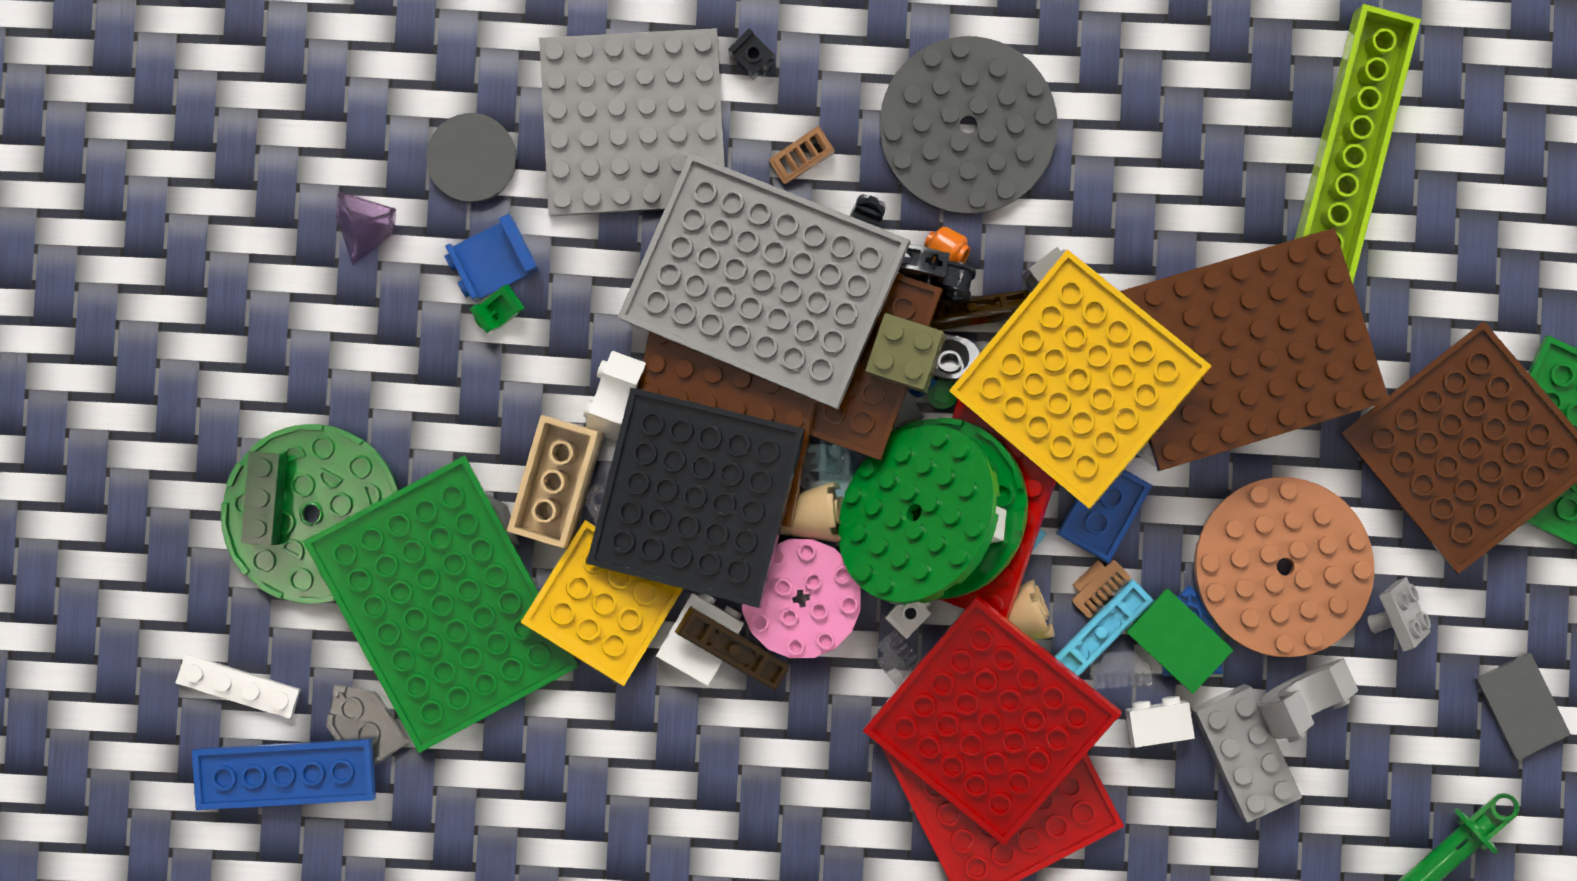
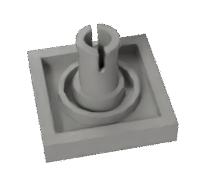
M1405 577L1396 580L1379 595L1385 611L1369 615L1367 619L1368 625L1374 634L1393 628L1403 652L1414 649L1431 632L1429 617L1425 612L1421 611L1418 604V592L1415 586L1410 584L1408 578Z

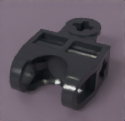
M909 245L906 253L911 257L912 261L911 263L902 262L898 270L899 274L942 288L941 298L950 302L966 303L970 301L971 292L969 289L971 280L975 279L976 270L972 266L961 262L949 261L950 253L923 246ZM933 256H936L935 262L932 263Z

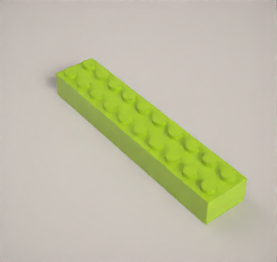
M1362 4L1353 12L1295 239L1335 228L1352 284L1421 22L1419 18Z

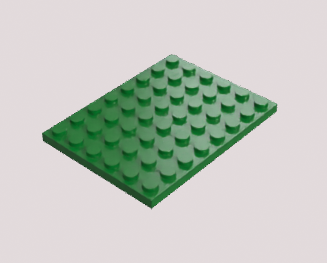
M466 455L303 541L418 753L579 667L573 655L520 623L539 594V590Z

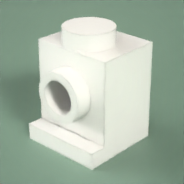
M929 602L908 603L906 605L896 604L884 617L908 639L931 614L927 609L931 604ZM914 608L916 616L913 619H907L905 617L906 609Z

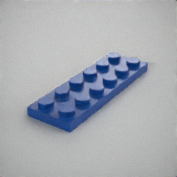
M372 738L196 748L192 750L196 810L373 801L376 799Z

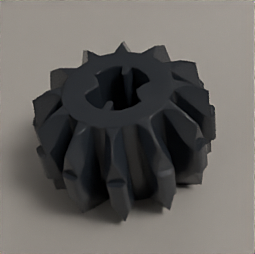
M862 194L857 198L850 216L880 227L886 206L878 198Z

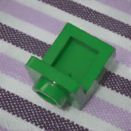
M509 284L499 288L482 303L474 305L470 308V311L474 315L477 325L486 333L502 328L525 308Z

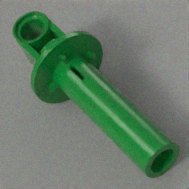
M1498 793L1470 817L1456 808L1454 812L1461 818L1457 820L1460 827L1398 881H1441L1479 847L1484 851L1489 848L1496 855L1498 850L1491 841V838L1518 815L1519 803L1516 798L1508 793ZM1502 798H1507L1513 803V811L1506 816L1498 814L1495 809L1496 802ZM1465 839H1467V841H1466L1465 843H1463L1459 848H1456V847H1457L1458 845H1460Z

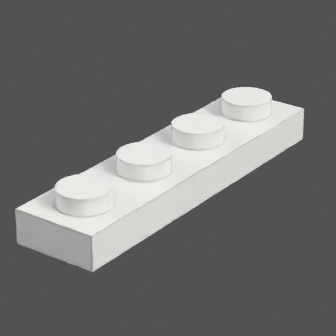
M190 654L184 655L176 680V684L288 719L293 717L301 692L299 688Z

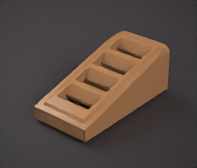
M817 126L771 157L768 161L782 183L786 185L832 156L835 150L821 128ZM813 139L817 140L823 150L819 154L811 143ZM804 145L813 157L809 161L801 150V147ZM794 151L803 164L799 168L790 155ZM783 158L786 159L793 170L790 174L787 173L780 162Z

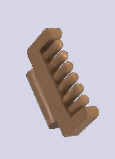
M1097 560L1072 584L1078 593L1071 601L1088 618H1091L1093 614L1084 603L1093 612L1097 611V607L1089 598L1097 606L1101 607L1103 605L1102 601L1094 593L1103 601L1108 600V597L1099 589L1100 587L1108 596H1112L1113 591L1105 583L1114 591L1119 589L1111 580V577L1119 586L1124 584L1123 580H1130V575L1115 560H1111L1106 566Z

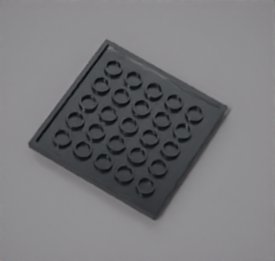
M630 388L586 564L762 608L806 429Z

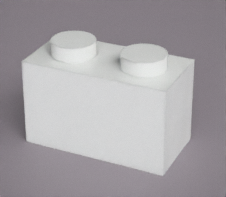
M1180 696L1162 698V703L1151 705L1150 701H1138L1132 703L1133 708L1125 709L1130 745L1135 748L1195 739L1189 702L1180 700Z

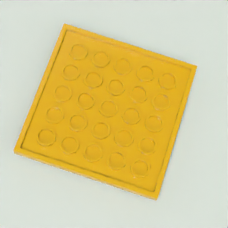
M1067 249L949 391L1086 507L1091 509L1212 366Z

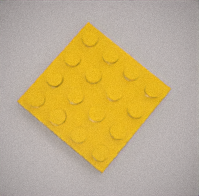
M585 520L520 623L619 685L624 686L683 588L586 564L596 526Z

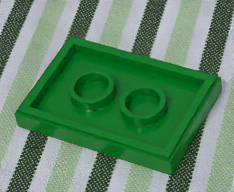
M1165 588L1125 631L1191 694H1194L1234 651L1168 588Z

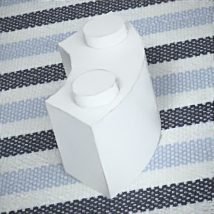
M615 351L611 352L608 361L602 360L597 372V377L601 379L593 401L588 400L583 413V417L587 418V428L604 432V437L615 441L618 440L630 388L638 389L639 379L645 369V362Z

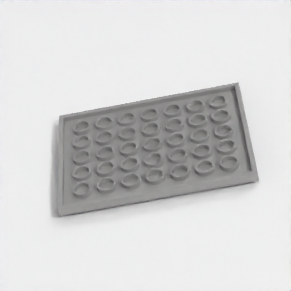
M689 153L617 318L838 410L911 242L907 238Z

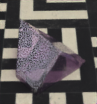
M339 191L337 194L336 218L352 265L393 234L395 231L396 209Z

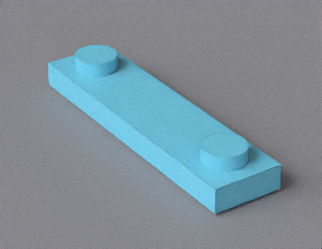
M1131 579L1054 657L1079 676L1154 600L1134 579Z

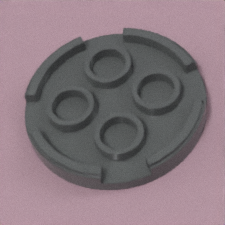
M478 113L456 115L446 120L436 129L428 144L426 159L430 176L442 192L461 202L490 200L499 195L509 185L516 170L514 142L507 130L498 121L489 116Z

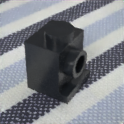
M750 28L728 48L729 56L753 80L759 75L764 77L774 67L772 62L775 60V55ZM751 50H756V51H758V52H759L758 58H756V59H751V58H749V57H748L749 51H751Z

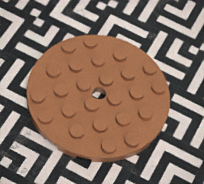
M1290 477L1259 480L1232 492L1214 508L1203 524L1204 527L1196 543L1194 553V578L1197 592L1209 617H1212L1226 636L1240 646L1274 657H1296L1313 654L1343 638L1359 621L1365 611L1374 582V556L1371 543L1362 522L1345 501L1327 488L1307 480ZM1282 558L1287 559L1292 564L1291 571L1286 576L1280 574L1277 570V563Z

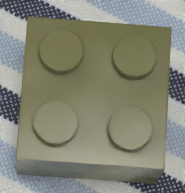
M885 313L865 371L869 376L927 394L946 335L941 330Z

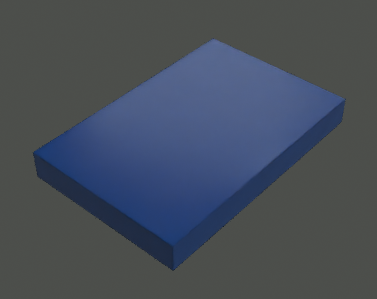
M1123 470L1091 509L1075 498L1056 535L1106 563H1110L1152 485Z

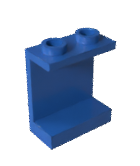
M509 213L498 218L500 223L453 246L451 243L445 245L448 254L444 255L452 271L457 269L462 279L458 281V285L465 298L470 296L472 300L477 302L495 293L502 286L510 285L539 270L515 220Z

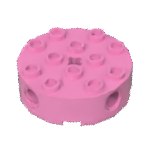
M787 539L777 544L762 608L742 604V612L751 633L768 650L788 658H815L836 649L852 632L861 610L860 586L849 574L842 555L834 547L814 539ZM798 590H803L804 594L810 595V599L805 600L806 605L800 606L798 602H793L792 597L797 596Z

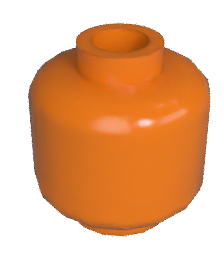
M941 227L936 233L931 231L924 243V247L950 253L949 261L965 263L971 250L968 246L967 237L948 227ZM933 256L932 263L935 262L936 256Z

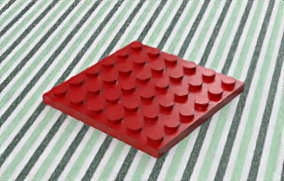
M976 595L867 723L863 732L1005 845L1120 717L1121 710Z
M881 746L949 881H1020L1124 827L1088 754L1079 761L1012 838L1003 845Z

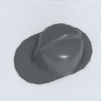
M945 334L946 338L933 376L941 381L955 382L978 357L979 351L975 344L968 339Z

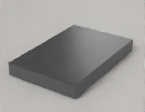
M1526 653L1474 678L1514 760L1518 761L1571 735L1531 653Z

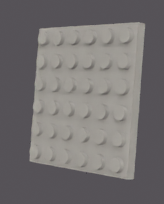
M717 28L539 38L549 216L665 210L689 153L725 167Z

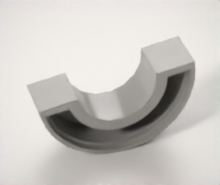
M1344 658L1285 681L1260 697L1257 704L1272 737L1275 739L1287 738L1288 742L1291 743L1306 736L1305 731L1314 725L1311 715L1330 706L1337 709L1349 704V698L1359 690Z

